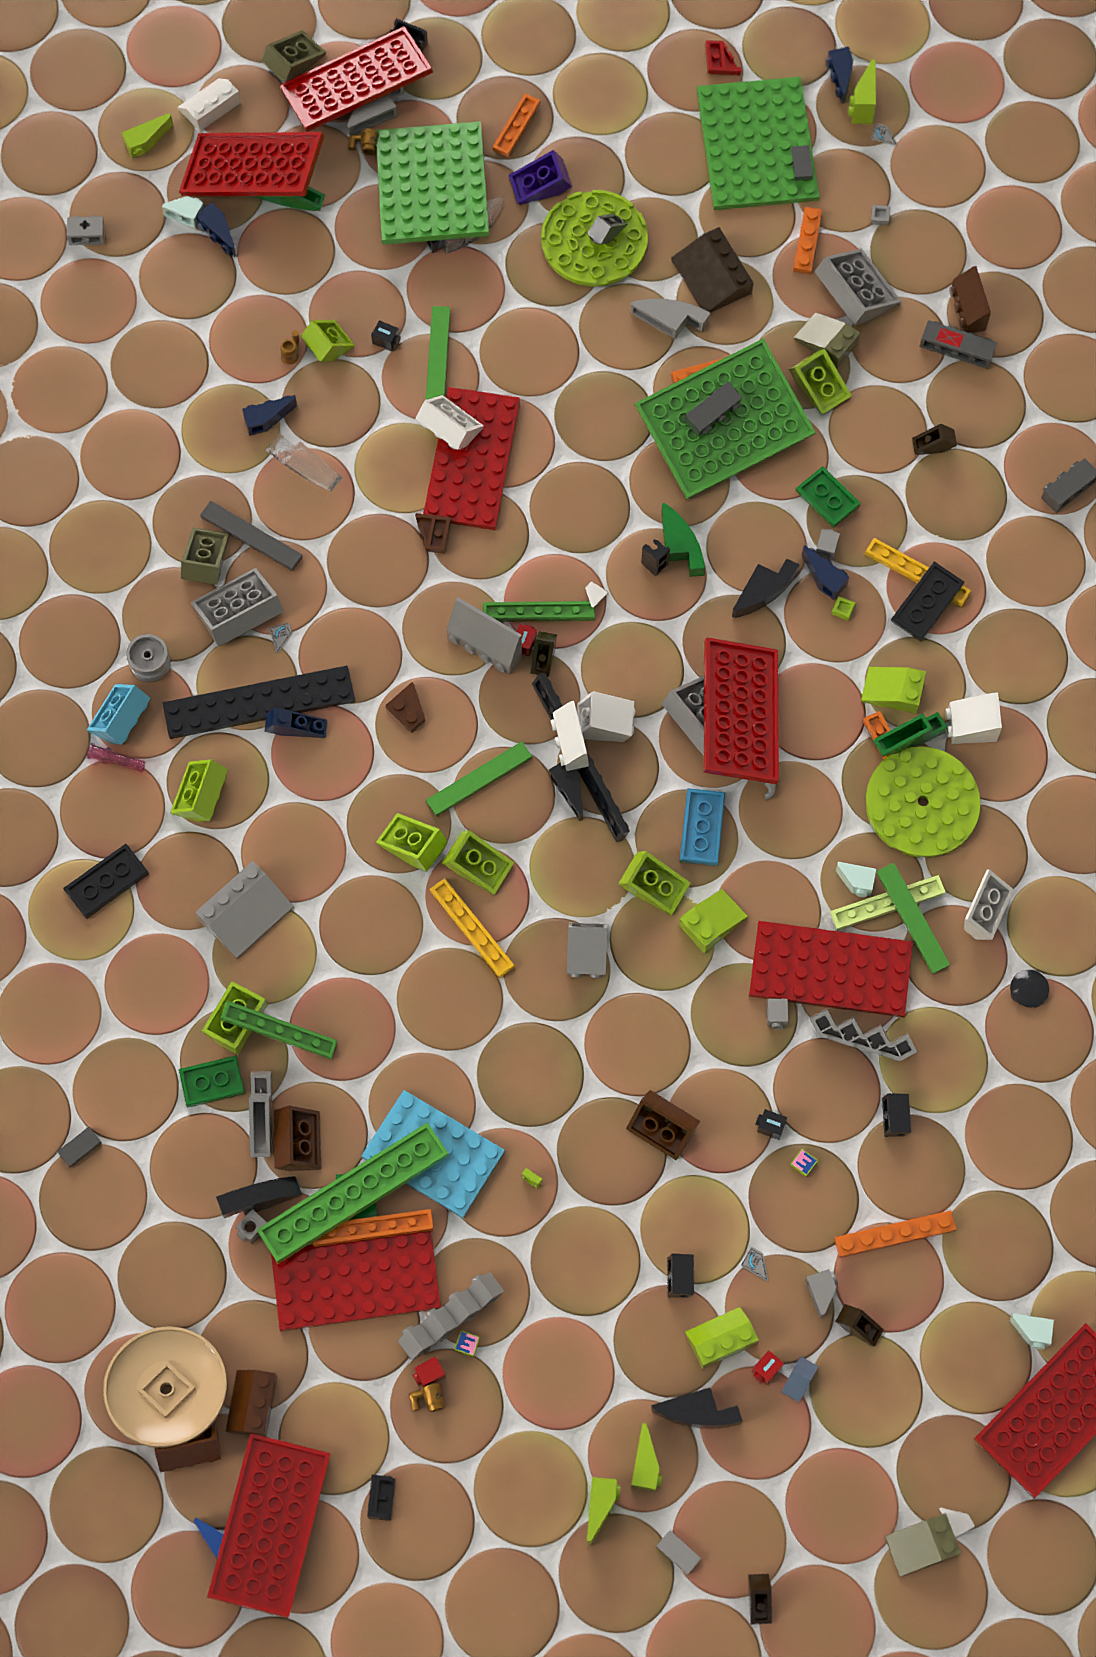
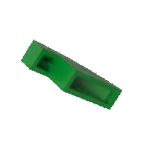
M308 187L306 196L256 197L290 208L320 211L325 194Z
M662 503L661 515L664 546L670 549L669 561L688 560L689 576H704V558L695 534L674 509L666 503Z
M938 712L927 718L922 713L873 739V742L882 757L889 756L906 748L921 745L946 733L947 726Z

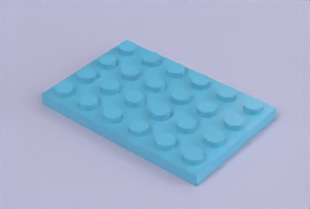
M403 1090L361 1157L367 1161L428 1122L447 1150L449 1157L415 1177L406 1185L464 1218L505 1153V1150Z

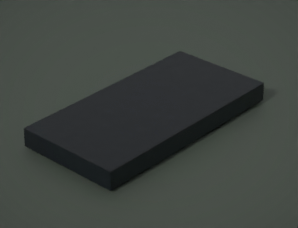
M934 561L891 618V622L921 642L965 582Z
M124 844L63 889L87 919L146 877L149 872L129 846Z

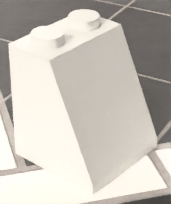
M593 691L577 703V715L583 739L624 742L633 735L634 701Z
M998 692L950 702L948 709H945V718L949 720L947 736L951 738V744L997 742L1002 729Z

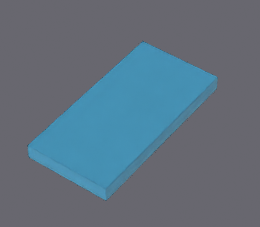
M687 788L679 862L718 866L725 792Z

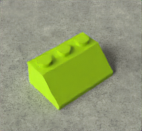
M212 759L188 762L170 813L197 822L210 821L214 814L216 802L220 797L222 785L226 781L228 769Z
M231 981L202 1032L221 1047L238 1055L252 1031L220 1020L226 1001L228 1000L264 1013L268 1005L265 998Z
M741 1307L685 1331L702 1369L757 1345L759 1341L751 1322Z

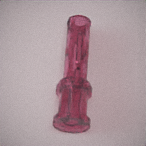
M95 743L90 744L87 752V759L89 760L93 758L102 761L103 764L113 763L141 773L144 771L146 764L144 760L113 752L111 748H102L96 746Z

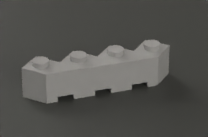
M828 1008L810 1017V1021L819 1037L897 1061L917 1053V1049L908 1033L890 1042L882 1025L863 1033L855 1017L837 1025Z
M491 1273L483 1276L482 1274L477 1275L472 1279L473 1284L467 1290L460 1293L459 1291L454 1292L449 1296L448 1299L450 1301L444 1307L438 1310L435 1308L431 1309L426 1313L425 1316L427 1318L421 1324L415 1327L410 1325L402 1331L403 1336L398 1342L411 1360L431 1350V1346L439 1341H443L454 1333L457 1327L461 1324H466L485 1306H490L505 1292Z

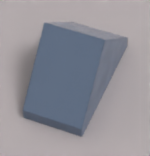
M800 1356L781 1393L800 1402L819 1366Z

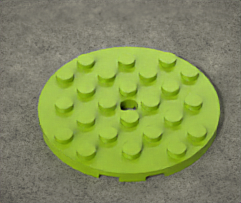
M592 190V192L584 193L580 191L568 195V198L556 203L548 212L542 226L541 244L547 262L563 278L584 286H605L623 280L638 268L647 250L648 233L642 214L626 198L604 190ZM615 213L627 223V226L612 241L606 244H596L594 241L592 242L591 236L588 235L596 218L601 215Z
M910 747L888 756L875 769L866 789V812L875 833L889 847L895 848L903 852L904 855L911 857L934 858L954 851L970 836L976 826L980 813L979 790L972 774L954 756L936 748ZM919 798H925V799H927V800H928V801H927V802H928V805H927V806H921V805H919L918 799H919Z

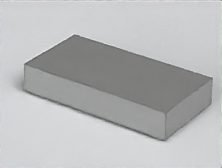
M669 1531L656 1546L686 1575L701 1560L672 1531Z

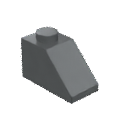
M615 213L601 215L596 218L588 235L592 237L596 244H606L612 241L627 226V223Z

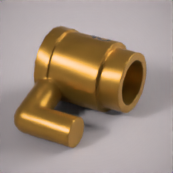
M363 129L361 134L351 135L349 137V150L354 151L356 149V141H361V152L364 155H374L377 149L378 132L374 129Z
M297 330L292 331V340L286 339L281 343V358L286 364H294L299 359L297 346L300 338Z
M441 1383L427 1385L420 1390L411 1392L409 1400L412 1411L420 1409L418 1398L424 1397L425 1405L428 1407L429 1412L444 1409L443 1402L445 1401Z

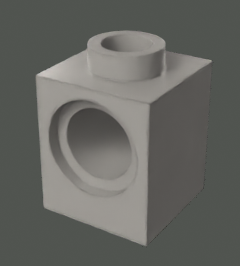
M832 529L821 530L816 548L819 556L833 561L840 533Z
M768 999L766 1004L767 1027H772L774 1030L787 1027V999Z
M252 1209L236 1226L237 1236L242 1241L246 1242L248 1240L253 1244L260 1236L257 1229L267 1222ZM249 1224L256 1225V1229L253 1232L246 1231V1227Z

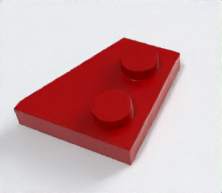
M706 40L707 74L740 75L742 69L736 66L734 57L728 51L724 41Z

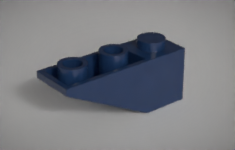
M849 46L828 51V58L825 59L826 67L831 71V82L835 83L836 96L840 98L842 104L845 102L854 61Z
M211 202L196 215L197 226L202 232L209 234L210 239L214 243L218 242L225 253H230L235 258V246L225 215Z
M284 396L278 400H268L262 404L249 405L243 408L242 411L249 436L267 432L297 407L296 396Z
M804 545L802 557L819 590L835 600L848 585L849 576L844 570L833 566L830 560L819 556L816 550Z
M274 707L266 714L264 732L281 736L325 738L327 720Z

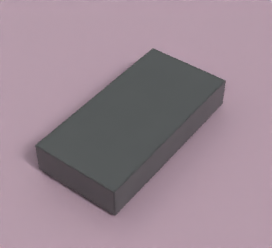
M809 145L792 146L791 152L795 180L813 179Z
M87 1127L57 1152L71 1168L102 1142L91 1128Z

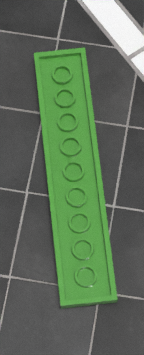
M427 1122L261 1226L257 1231L279 1264L449 1157V1154Z

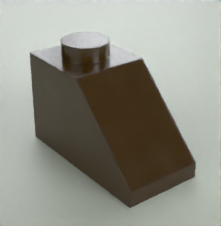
M939 424L912 438L916 455L943 453L957 446L955 430L943 424Z
M538 632L530 674L538 675L545 672L546 676L549 677L555 653L557 634Z
M847 1304L843 1306L835 1321L845 1331L875 1347L884 1331L862 1309Z
M749 1574L751 1624L772 1623V1590L769 1574Z

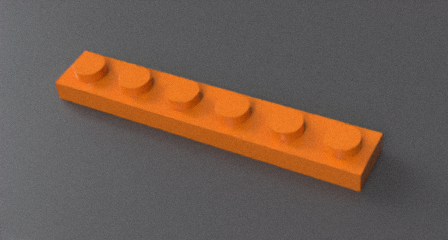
M431 1209L348 1220L314 1241L313 1246L319 1247L433 1231Z
M950 1210L837 1236L834 1238L838 1256L842 1258L954 1232L957 1229Z

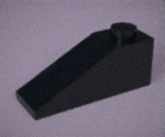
M560 762L549 769V777L578 820L581 821L583 820V808L578 773L580 771L579 769L566 771L565 765L561 766Z

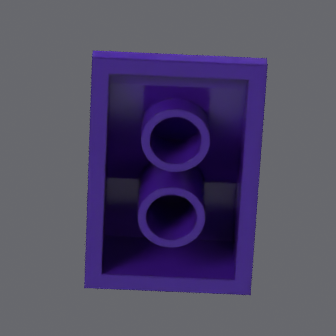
M554 150L509 174L519 205L557 196L572 188L563 158Z

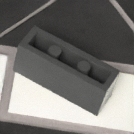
M726 382L687 413L684 420L697 436H700L702 433L706 435L712 430V425L716 422L718 424L727 417V413L730 411L733 413L741 406L742 397L729 382Z
M1085 458L1080 462L1076 461L1068 472H1062L1054 483L1049 482L1043 488L1042 499L1056 513L1096 483V469Z

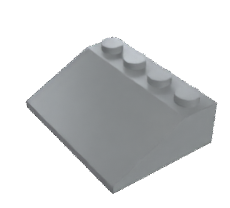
M862 249L827 256L815 270V273L854 325L866 323L902 302Z
M256 568L191 602L218 647L284 612L278 595Z
M458 597L456 599L447 627L448 640L455 645L463 646L468 653L478 655L483 662L493 664L498 671L506 672L510 675L522 658L521 634Z
M704 676L671 690L662 702V705L704 756Z
M252 861L195 913L197 919L238 959L294 906L271 879Z

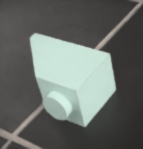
M186 196L164 203L162 209L164 216L196 229V215L204 209V204L198 198Z
M838 862L836 872L850 892L855 893L858 897L871 896L876 869Z
M1015 1313L1011 1315L1010 1322L1027 1344L1033 1345V1348L1045 1350V1347L1048 1348L1051 1345L1054 1320Z

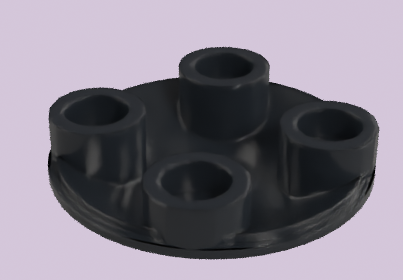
M1035 970L1020 971L1011 981V998L1025 1007H1039L1049 995L1048 981L1041 973Z

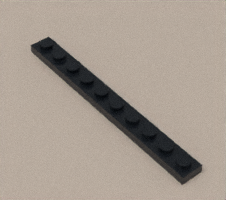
M544 672L537 675L532 685L552 720L554 719L553 712L561 708L562 704L552 687L551 681ZM587 752L589 766L579 768V773L616 842L623 841L630 832L628 824L624 821L618 806H616L611 797L610 791L603 782L602 776L597 771L593 759L590 758Z

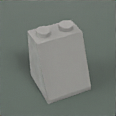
M569 922L567 973H570L571 977H582V974H590L592 978H601L602 975H606L607 924Z

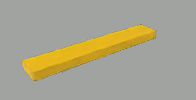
M876 538L872 540L864 554L916 583L920 581L929 569L926 565ZM963 586L951 602L962 608L972 590Z
M445 878L429 889L499 979L515 968L512 961Z

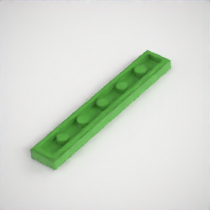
M432 306L426 400L441 395L445 397L450 307Z
M590 601L483 602V612L499 622L595 621V607L591 606Z
M521 741L426 799V803L437 817L532 759V755Z
M894 862L878 870L876 874L931 973L934 974L949 966V961Z
M228 1000L220 1017V1020L327 1059H332L338 1041Z

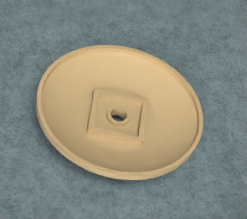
M158 1327L136 1335L127 1341L114 1355L104 1379V1402L115 1426L129 1439L155 1448L176 1446L197 1438L216 1420L225 1402L227 1376L220 1355L204 1337L184 1328ZM170 1385L172 1391L169 1394H162L161 1389L163 1386Z

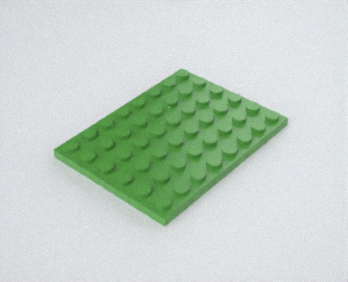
M801 77L697 86L714 210L819 201ZM809 145L813 179L795 180L791 148L792 146Z
M481 121L376 130L378 132L377 164L382 245L489 236Z
M764 338L635 403L637 411L686 500L816 433ZM726 382H729L742 397L741 406L732 413L730 411L727 413V417L718 424L716 422L712 425V430L706 435L702 433L700 436H697L685 422L686 414Z

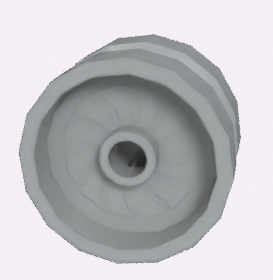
M144 634L134 638L128 645L126 651L127 661L133 675L140 681L155 682L168 673L171 665L167 646L161 638L156 635Z

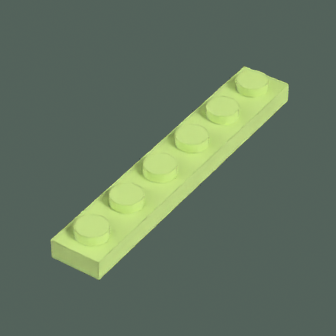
M939 875L907 885L916 904L945 895L946 893ZM886 892L830 911V916L836 931L897 910Z

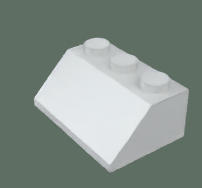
M219 78L180 105L178 110L200 132L241 103L239 91L229 80Z
M443 395L425 400L415 418L420 422L421 426L430 429L436 437L445 440L451 448L457 450L466 447L484 427V425Z
M570 701L554 711V719L550 720L552 730H557L558 737H555L557 748H561L562 754L559 755L561 766L565 765L566 771L589 766L575 703Z
M990 869L986 870L964 922V930L976 940L993 939L1014 891L1013 888Z

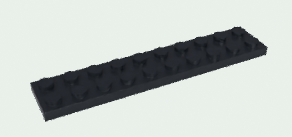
M348 665L162 703L169 739L264 721L266 720V714L274 707L303 713L355 702Z

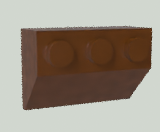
M973 266L954 278L952 286L949 288L950 295L955 300V311L960 316V327L967 333L986 331L991 314L977 266Z
M649 1090L641 1099L626 1129L669 1157L677 1160L693 1136L700 1120L652 1090Z
M290 1105L274 1110L275 1169L285 1171L321 1169L320 1111Z
M237 1370L226 1432L243 1435L253 1433L267 1437L277 1382L276 1373L260 1370Z
M216 1420L204 1433L185 1444L155 1448L160 1472L192 1467L196 1464L214 1462L221 1459Z

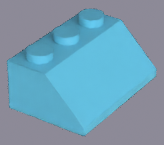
M115 684L87 728V731L111 744L122 745L127 740L131 729L137 724L140 714L147 708L150 697L135 685Z

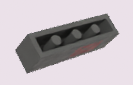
M930 320L927 322L920 342L921 348L986 369L990 366L997 342L989 338H982L974 333L960 331L955 327H948L937 321Z

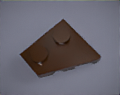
M416 513V521L426 551L445 554L451 517Z
M413 682L385 705L386 709L411 733L425 722Z

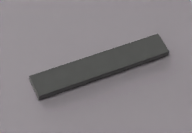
M212 501L208 503L200 514L202 519L229 533L231 536L291 571L294 570L303 557L301 553Z

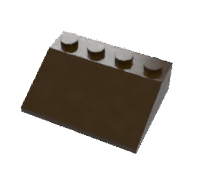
M720 227L704 233L671 257L672 262L700 308L710 313L752 294L754 282Z

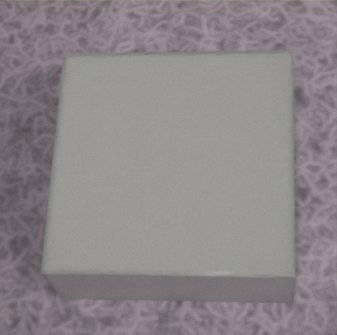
M872 205L870 224L888 225L890 206Z

